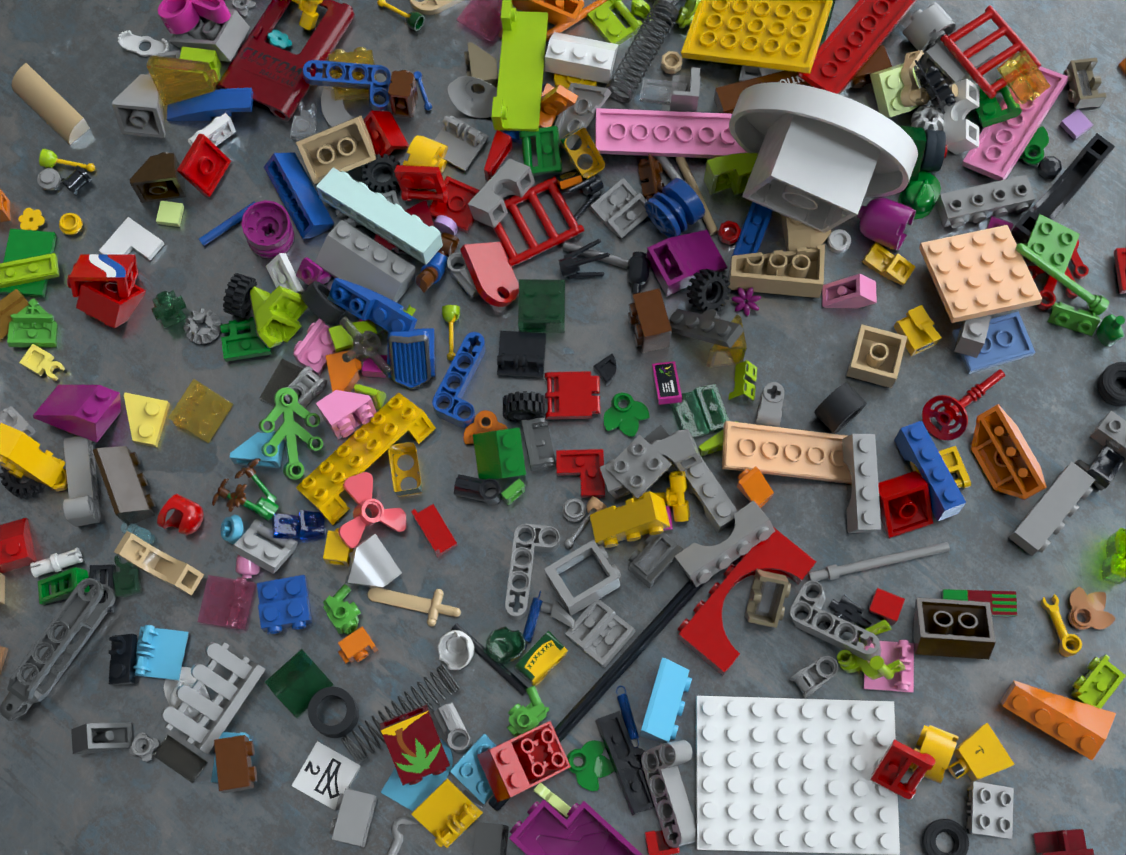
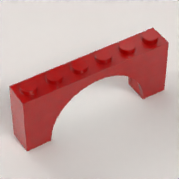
M774 528L775 532L768 539L755 545L747 554L741 555L739 558L742 560L736 566L731 564L723 574L726 577L721 584L718 582L714 584L708 592L711 595L706 602L701 600L693 610L696 613L690 621L686 618L677 629L680 631L677 639L722 676L740 655L728 640L722 622L723 603L729 591L740 581L755 575L756 569L785 575L786 578L799 585L816 564L812 557L776 528Z

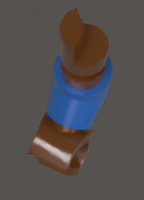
M446 232L441 234L443 246L426 265L424 264L421 268V273L416 277V284L423 293L432 284L440 281L444 275L448 257L456 253L460 240L457 236Z

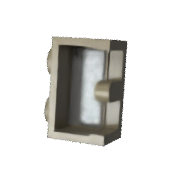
M1097 58L1071 60L1066 70H1064L1063 75L1068 76L1067 83H1069L1070 87L1068 99L1069 102L1074 103L1075 109L1087 107L1100 108L1107 97L1106 93L1098 94L1097 89L1101 85V77L1094 76L1093 69L1098 62Z
M756 569L745 611L748 622L777 628L778 621H781L784 616V599L788 598L791 584L785 575Z

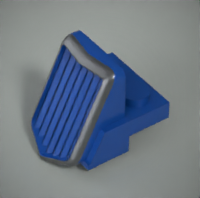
M434 328L414 329L413 331L404 332L388 331L387 366L389 378H392L394 382L414 389L428 382L431 377H435Z

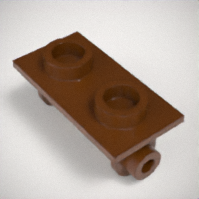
M648 154L649 160L642 159L638 165L640 180H649V182L641 184L643 197L646 200L653 198V195L658 192L662 193V189L665 186L660 176V173L663 172L662 165L651 154Z

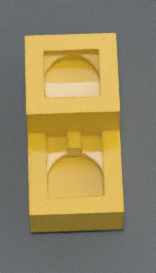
M877 242L872 245L861 261L875 272L902 286L916 268L900 254L894 256Z

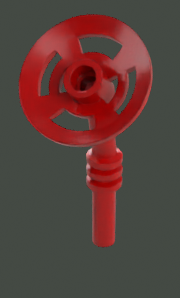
M999 369L981 384H975V387H972L971 391L968 390L967 394L959 401L946 395H938L931 398L922 410V420L926 429L934 437L941 440L949 441L960 437L968 425L965 407L971 402H977V399L984 396L988 389L1005 377V373ZM938 401H943V403L937 405L934 410L931 409L934 403ZM945 407V409L942 410L941 412L938 411L939 408ZM935 417L937 422L943 426L941 431L933 425L931 418ZM953 420L956 421L955 424L949 425ZM959 423L961 424L959 430L950 433V430L956 428L959 425Z

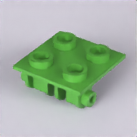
M1039 214L1028 243H1024V245L1065 274L1080 234Z

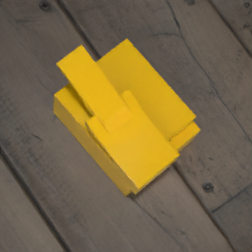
M922 305L909 310L906 313L907 317L897 321L893 326L897 334L907 336L905 347L910 356H914L936 345L939 339L942 338L933 327L935 323L928 316Z

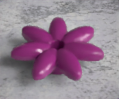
M750 287L746 293L742 288H738L739 296L731 298L732 301L739 303L735 307L736 312L744 308V313L748 316L750 308L755 311L759 310V307L754 302L759 301L761 296H752L753 287Z

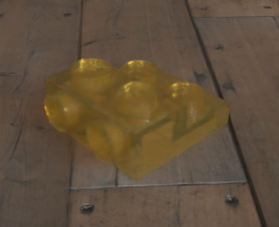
M358 47L354 49V52H345L342 49H337L332 54H328V61L375 65L372 50H367L365 47ZM338 70L330 72V76L334 79L342 76ZM354 72L352 74V77L357 81L364 78L361 72ZM333 87L335 101L369 98V89Z

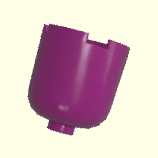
M876 197L869 201L867 206H861L857 218L860 219L859 229L866 238L897 251L901 248L907 237L903 232L907 224L912 225L916 210L884 197Z

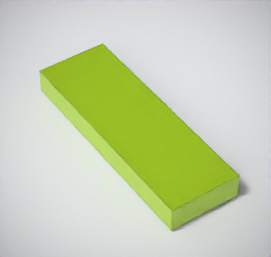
M55 253L0 263V288L60 277L58 260Z

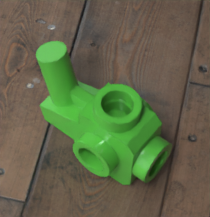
M346 584L333 597L329 595L323 601V608L338 634L353 633L358 627V615L361 614L354 602L349 604L348 601H343L351 591L350 587Z
M535 686L526 689L531 701L530 704L524 707V705L521 706L518 703L508 712L510 715V725L507 726V729L514 737L538 727L539 723L547 717L546 713L550 711L548 707H544Z

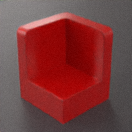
M877 588L873 592V600L869 611L884 617V620L893 626L898 620L905 599Z
M662 830L644 833L648 855H675L680 853L678 847L672 848L667 844Z

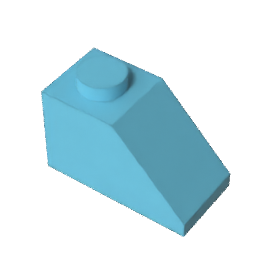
M276 431L270 433L257 432L230 453V459L234 464L248 465L254 459L260 458L261 460L255 466L281 468L285 441L283 439L278 445V452L275 456L267 457L263 455L261 448L263 444L269 442ZM268 445L266 448L268 454H271L273 451L271 445Z

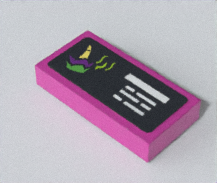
M675 361L652 364L658 404L682 402Z

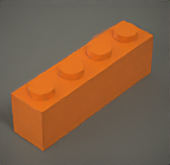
M1013 680L1001 699V704L1004 708L1090 760L1094 759L1105 742L1116 715L1115 712L1103 710L1087 703H1081Z

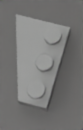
M571 83L568 90L578 95V98L574 105L560 113L555 126L559 129V140L577 128H587L596 115V108H601L612 92L608 88ZM573 134L567 138L566 145L570 150L579 139V136ZM560 142V148L564 149L562 143Z

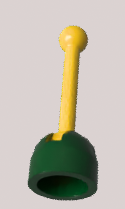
M385 0L377 1L378 6L386 7L405 17L406 23L411 29L419 31L425 21L423 14L415 11L407 14L386 3Z

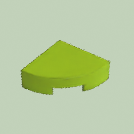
M632 0L631 13L645 20L650 12V6L643 0Z

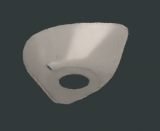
M471 76L458 77L448 85L449 97L459 111L474 118H488L492 116L493 97H497V87L482 79ZM473 84H481L484 86L485 91L481 94L474 93L471 90V86Z

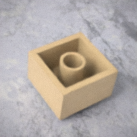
M861 324L856 335L846 376L892 388L897 380L907 336Z

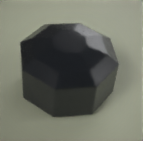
M1045 156L1038 165L1039 174L1045 179H1054L1062 170L1061 161L1055 156Z

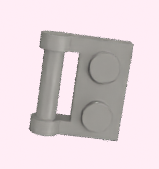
M256 519L244 535L234 544L233 552L274 574L294 552L298 542L292 538L287 539L263 526V522ZM257 534H260L263 537L271 540L272 542L282 546L283 549L281 550L276 546L268 543L267 541L259 538Z

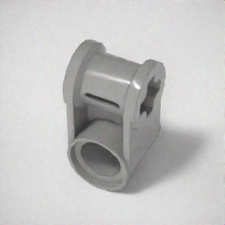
M310 366L305 367L287 387L293 389L297 395L301 396L298 403L304 408L327 385V380L313 373V369ZM285 395L284 398L286 403L288 404L290 402V397L288 395Z
M771 382L764 387L756 413V425L780 426L784 388L779 383ZM770 392H774L775 399L771 398Z
M823 656L797 672L790 680L792 682L795 681L803 692L802 697L806 699L835 676L838 671V663L833 657ZM824 662L830 664L832 673L823 674L820 671V664Z

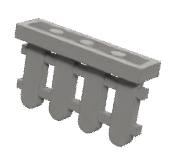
M212 642L206 646L205 652L211 658L207 666L199 663L193 665L191 675L197 679L192 687L188 685L179 686L176 690V695L182 702L178 708L175 709L172 706H167L161 712L162 718L167 722L166 728L172 730L173 727H176L188 735L186 741L192 744L196 740L197 742L194 745L206 754H209L214 746V740L219 739L266 670L253 661L247 664L250 659L244 655L240 659L229 652L227 649L230 645L222 642L221 645ZM217 663L232 672L227 680L213 672ZM238 676H239L240 678H239V680L237 681V683H236L235 686H234L233 683L236 681V679H237ZM203 684L217 692L212 701L198 693ZM225 697L226 699L224 700V702L222 703V705H221V706H218V705L220 704V702L223 700V698ZM188 705L203 714L198 722L183 714ZM209 719H211V721L209 722V724H208L207 727L205 728V727H204L205 724L208 722Z

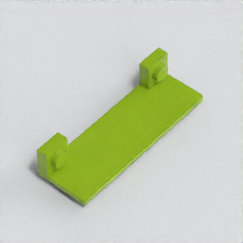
M502 0L501 22L503 33L497 97H493L491 117L494 130L538 131L548 13L517 11L512 6V0Z

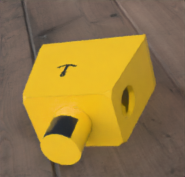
M986 723L977 728L955 748L953 753L958 761L948 766V770L956 780L967 774L971 781H976L1015 764L989 724Z

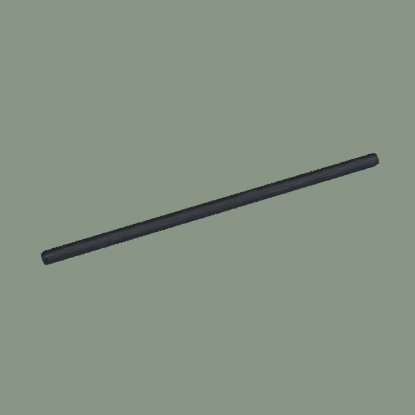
M689 580L554 728L560 743L705 583L696 587ZM493 795L488 803L495 811H499L510 798L497 802Z

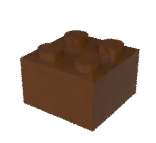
M660 288L633 294L632 303L629 304L630 312H628L630 325H635L636 333H634L636 346H641L642 353L668 348L670 346L672 329Z

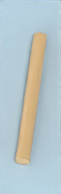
M676 157L675 159L685 181L696 192L704 205L705 215L702 218L710 235L717 234L718 229L685 157Z

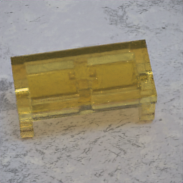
M1026 50L1014 53L997 68L1021 104L1027 103L1030 99L1032 101L1035 100L1046 89L1051 87Z

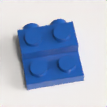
M305 575L257 583L261 629L264 632L277 634L281 633L284 628L292 627V630H300L306 628V624H312Z

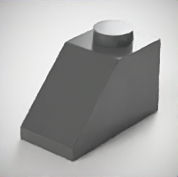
M86 723L71 729L73 754H95L128 749L133 743L131 723Z

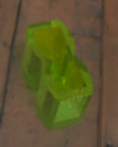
M1120 528L1107 540V558L1103 562L1101 569L1102 579L1116 584L1126 581V529Z

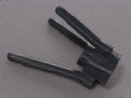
M597 174L590 178L582 179L583 182L575 186L559 190L563 194L566 192L571 193L581 188L585 195H591L575 213V220L579 218L596 198L601 196L599 190L604 185Z
M597 239L570 254L564 255V258L559 260L562 276H569L570 280L581 277L604 276V272L577 271H580V265L609 257L610 253L607 252L582 260H578L577 257L573 258L601 243V239Z

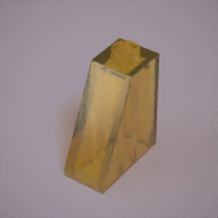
M151 56L146 65L164 106L214 92L218 82L217 73L214 69L210 68L208 62Z

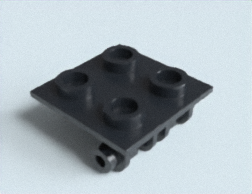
M915 60L917 70L914 72L919 79V84L928 93L934 108L937 109L939 107L944 114L945 110L943 107L954 105L956 96L949 88L938 68L929 67L926 73H924L917 60Z
M500 331L497 375L543 377L546 333Z

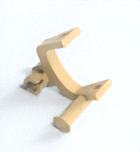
M922 50L906 53L904 65L901 70V78L904 84L901 92V102L904 107L926 105L930 100L928 93L924 91L925 89L918 87L913 75V67L916 65L914 61H919L924 54ZM953 84L949 88L957 97L958 87L956 84Z

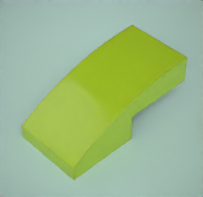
M359 321L328 328L336 352L355 346L360 349L380 343L375 324L372 321Z

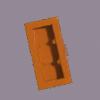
M548 83L543 85L539 128L551 127L557 115L576 103L578 95L560 84L556 87Z

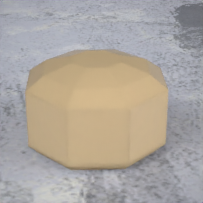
M668 51L662 55L661 68L665 73L676 74L681 70L682 57L678 52Z

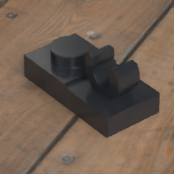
M123 634L109 637V641H112L111 650L108 652L111 655L109 685L135 684V669L133 667L136 666L137 635Z

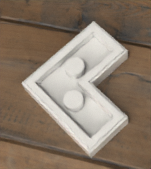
M128 217L101 247L99 252L101 254L128 255L134 249L151 261L164 246V242Z

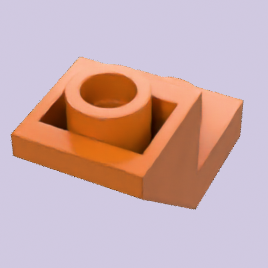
M756 466L751 471L747 468L738 476L737 488L750 502L754 500L762 508L772 499L774 492Z

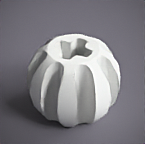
M923 105L912 114L911 127L942 131L944 115L941 110H936L933 105H930V107Z

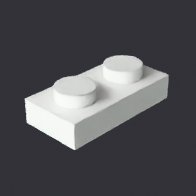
M279 253L266 265L276 288L280 285L298 294L304 292L286 253Z

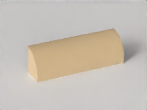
M27 63L19 68L12 80V90L69 145L90 129L85 119Z

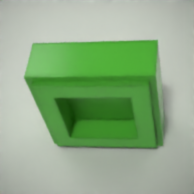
M520 478L501 493L502 500L507 506L525 492V484Z

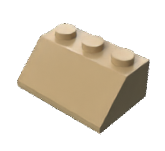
M361 115L296 142L314 184L319 183L333 167L340 172H346L376 160L372 141Z

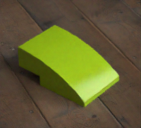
M759 153L729 154L707 160L704 182L710 195L729 188L732 189L734 195L744 192Z

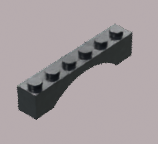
M1096 133L1052 187L1015 225L1011 231L1017 244L1028 243L1039 214L1054 220L1104 163L1115 146Z

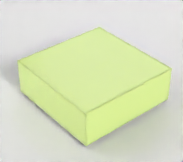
M160 201L156 218L157 224L180 227L184 211L183 203Z

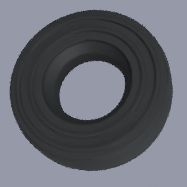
M939 819L930 823L924 830L922 846L926 855H966L969 849V838L965 829L959 823L950 819ZM947 832L953 836L955 847L951 852L945 853L938 849L936 838L940 833Z

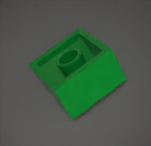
M520 427L473 434L479 479H500L526 475Z

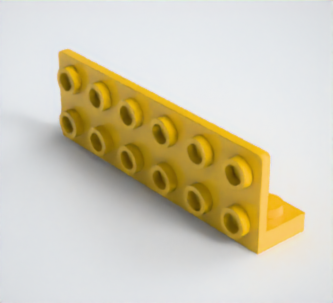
M397 393L374 414L373 418L371 417L369 423L357 429L351 437L296 486V489L333 525L350 509L339 496L345 490L343 483L347 478L363 473L407 431L413 440L420 444L436 428L422 409L402 394Z

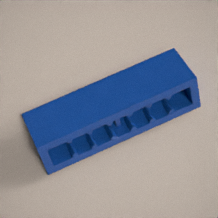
M274 153L265 164L264 169L303 239L313 238L329 230L335 223L296 153Z

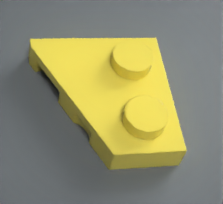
M124 393L132 441L137 444L158 447L170 403L165 400Z

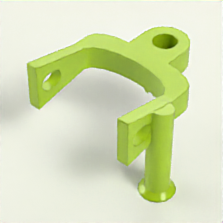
M883 620L865 630L877 635L890 631L892 628L886 620ZM842 650L837 655L838 663L844 671L855 673L862 670L871 680L883 676L886 679H892L894 673L906 670L905 665L899 659L886 665L881 656H874L869 662L853 655L849 650Z

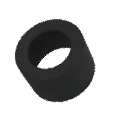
M845 382L816 408L814 414L835 434L851 422L867 403Z
M326 687L312 697L308 706V717L312 726L324 736L340 738L349 734L355 728L359 719V708L353 697L344 689ZM328 696L340 697L345 702L347 708L345 718L339 724L333 726L323 724L317 715L319 704Z

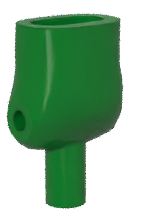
M1113 314L1103 318L1096 329V334L1104 346H1113L1124 337L1121 326L1125 323V318L1123 316L1115 317Z

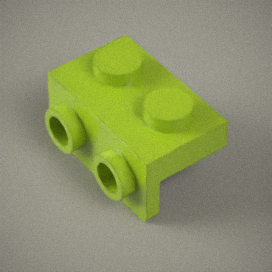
M1107 654L1100 658L1096 656L1088 664L1087 668L1089 671L1085 677L1083 675L1079 676L1072 685L1075 689L1071 696L1078 702L1087 703L1101 709L1126 675L1108 661L1110 657Z

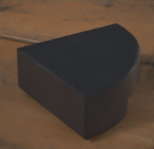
M610 354L593 366V369L606 386L612 382L616 374V360L613 354Z

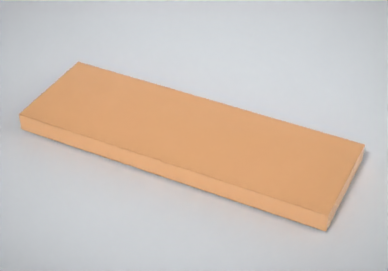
M731 421L724 423L722 469L744 471L748 468L751 471L756 466L762 474L852 484L850 470L843 462L842 439L847 437V435Z

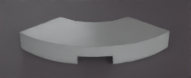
M324 87L321 95V108L328 126L331 128L355 118L349 115L344 108L345 94Z

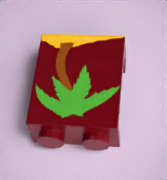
M427 704L380 723L381 733L402 785L417 784L423 780L422 777L430 774H441L446 770V767L450 766Z

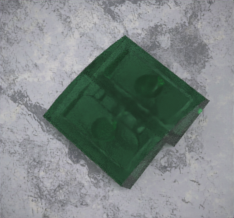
M716 384L697 387L692 392L682 393V402L670 403L679 430L688 429L694 439L722 431L724 423L730 421Z

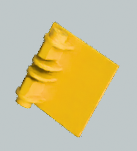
M447 778L411 815L436 837L435 842L439 847L444 845L448 848L483 812Z

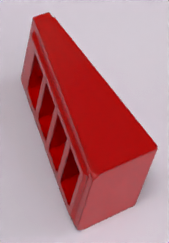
M499 130L494 135L484 167L485 180L487 181L495 175L513 148L511 136Z

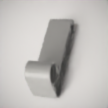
M81 436L65 438L64 454L69 499L63 501L65 517L75 527L99 523L101 518L93 443L91 440Z
M521 524L515 529L505 601L506 613L512 620L518 621L527 615L535 551L552 553L559 548L560 534L554 527ZM524 532L532 535V538L527 542L519 539V536ZM547 535H552L556 538V541L552 544H546L543 542V538ZM524 555L529 558V562L525 565L516 563V559L519 556ZM517 579H523L526 585L522 589H517L513 586V582ZM515 596L520 597L518 612H513L512 608L515 606Z
M814 580L804 583L790 609L792 621L798 629L843 650H849L853 655L870 661L874 656L881 655L880 641L875 634L822 610L826 599L822 585ZM811 591L819 592L816 598L807 597ZM800 612L809 613L805 619L800 620L796 618ZM822 622H829L831 624L826 630L818 628ZM845 632L853 634L850 640L845 641L840 638ZM871 643L874 645V648L870 647L868 650H865V646H870Z
M686 740L663 743L646 750L641 758L642 767L664 838L672 848L694 843L697 838V826L678 769V765L688 762L692 757V747Z

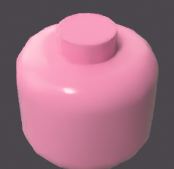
M238 555L235 571L238 574H242V578H252V575L259 574L260 566Z

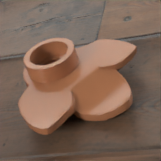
M1077 587L1071 593L1069 602L1072 609L1069 612V622L1074 628L1086 630L1091 627L1102 630L1109 627L1116 618L1112 614L1104 611L1106 604L1105 592H1093L1087 595L1081 587ZM1078 614L1084 617V622L1078 621Z

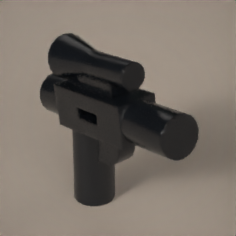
M845 594L839 602L832 599L828 606L834 610L835 613L833 615L854 625L856 624L863 629L869 628L872 624L859 614H862L864 608L851 601ZM825 622L823 625L826 629H828L831 624L829 622Z

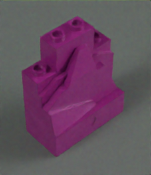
M544 799L541 803L536 801L527 811L529 816L522 823L519 820L510 830L512 835L509 839L526 855H643L585 801L580 805L575 803L567 813L569 816L567 820Z

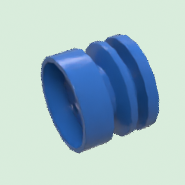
M679 178L673 179L663 187L662 193H656L653 195V198L645 202V209L650 220L668 238L680 236L682 232L687 230V224L693 225L705 215L704 205L699 196L686 182Z

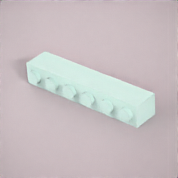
M333 167L316 186L321 200L425 265L443 246L441 233L437 228L424 224L416 215L411 216L400 205L387 201L382 194L372 192L364 183L356 182L345 171L340 172Z

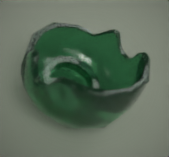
M506 626L493 630L486 639V652L493 661L500 664H509L516 661L525 650V639L519 630H510Z

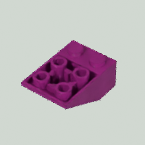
M707 230L667 238L647 247L646 258L650 261V267L666 296L680 291L688 285L691 286L690 279H695L694 274L696 272L700 273L699 270L701 269L721 272L728 268Z

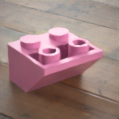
M335 390L316 403L323 419L337 439L348 437L355 431L356 427L369 423L371 417L373 418L374 414L377 413L369 395Z

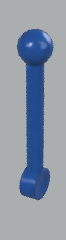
M416 71L413 74L418 82L425 103L424 109L430 111L432 104L428 101L421 80L422 73Z

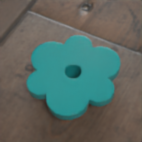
M272 30V33L267 35L270 39V44L285 49L292 45L288 35L281 33L279 30Z

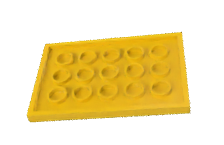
M701 0L681 50L682 58L810 73L833 1Z

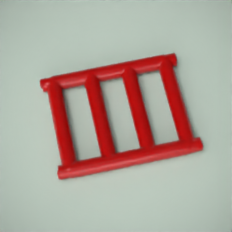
M991 5L985 9V13L949 36L945 34L940 38L945 47L990 99L997 95V91L1030 69L1034 68L1036 70L1041 67V63ZM990 19L997 25L999 29L964 52L955 44L956 41ZM1005 35L1013 45L976 69L969 61V58ZM1017 52H1020L1027 60L992 85L982 76Z
M556 177L531 187L523 197L515 195L504 200L506 209H509L530 248L517 254L503 226L499 222L493 229L509 257L508 261L511 267L585 231L581 224H577L557 187ZM546 190L550 191L570 228L560 234H557L537 197V194ZM529 199L550 238L540 244H537L517 207V204Z

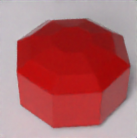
M728 220L721 223L718 237L721 242L730 245L738 241L741 230L737 223Z

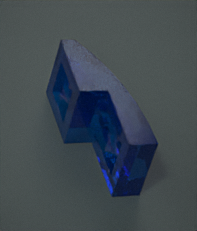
M300 510L298 516L275 513L272 518L273 538L301 539L324 535V516L321 512Z

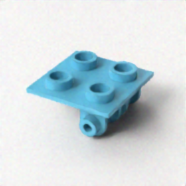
M151 625L141 626L137 642L136 666L133 667L135 675L179 681L189 632L159 629Z
M485 734L449 770L483 804L494 793L477 755L496 746Z

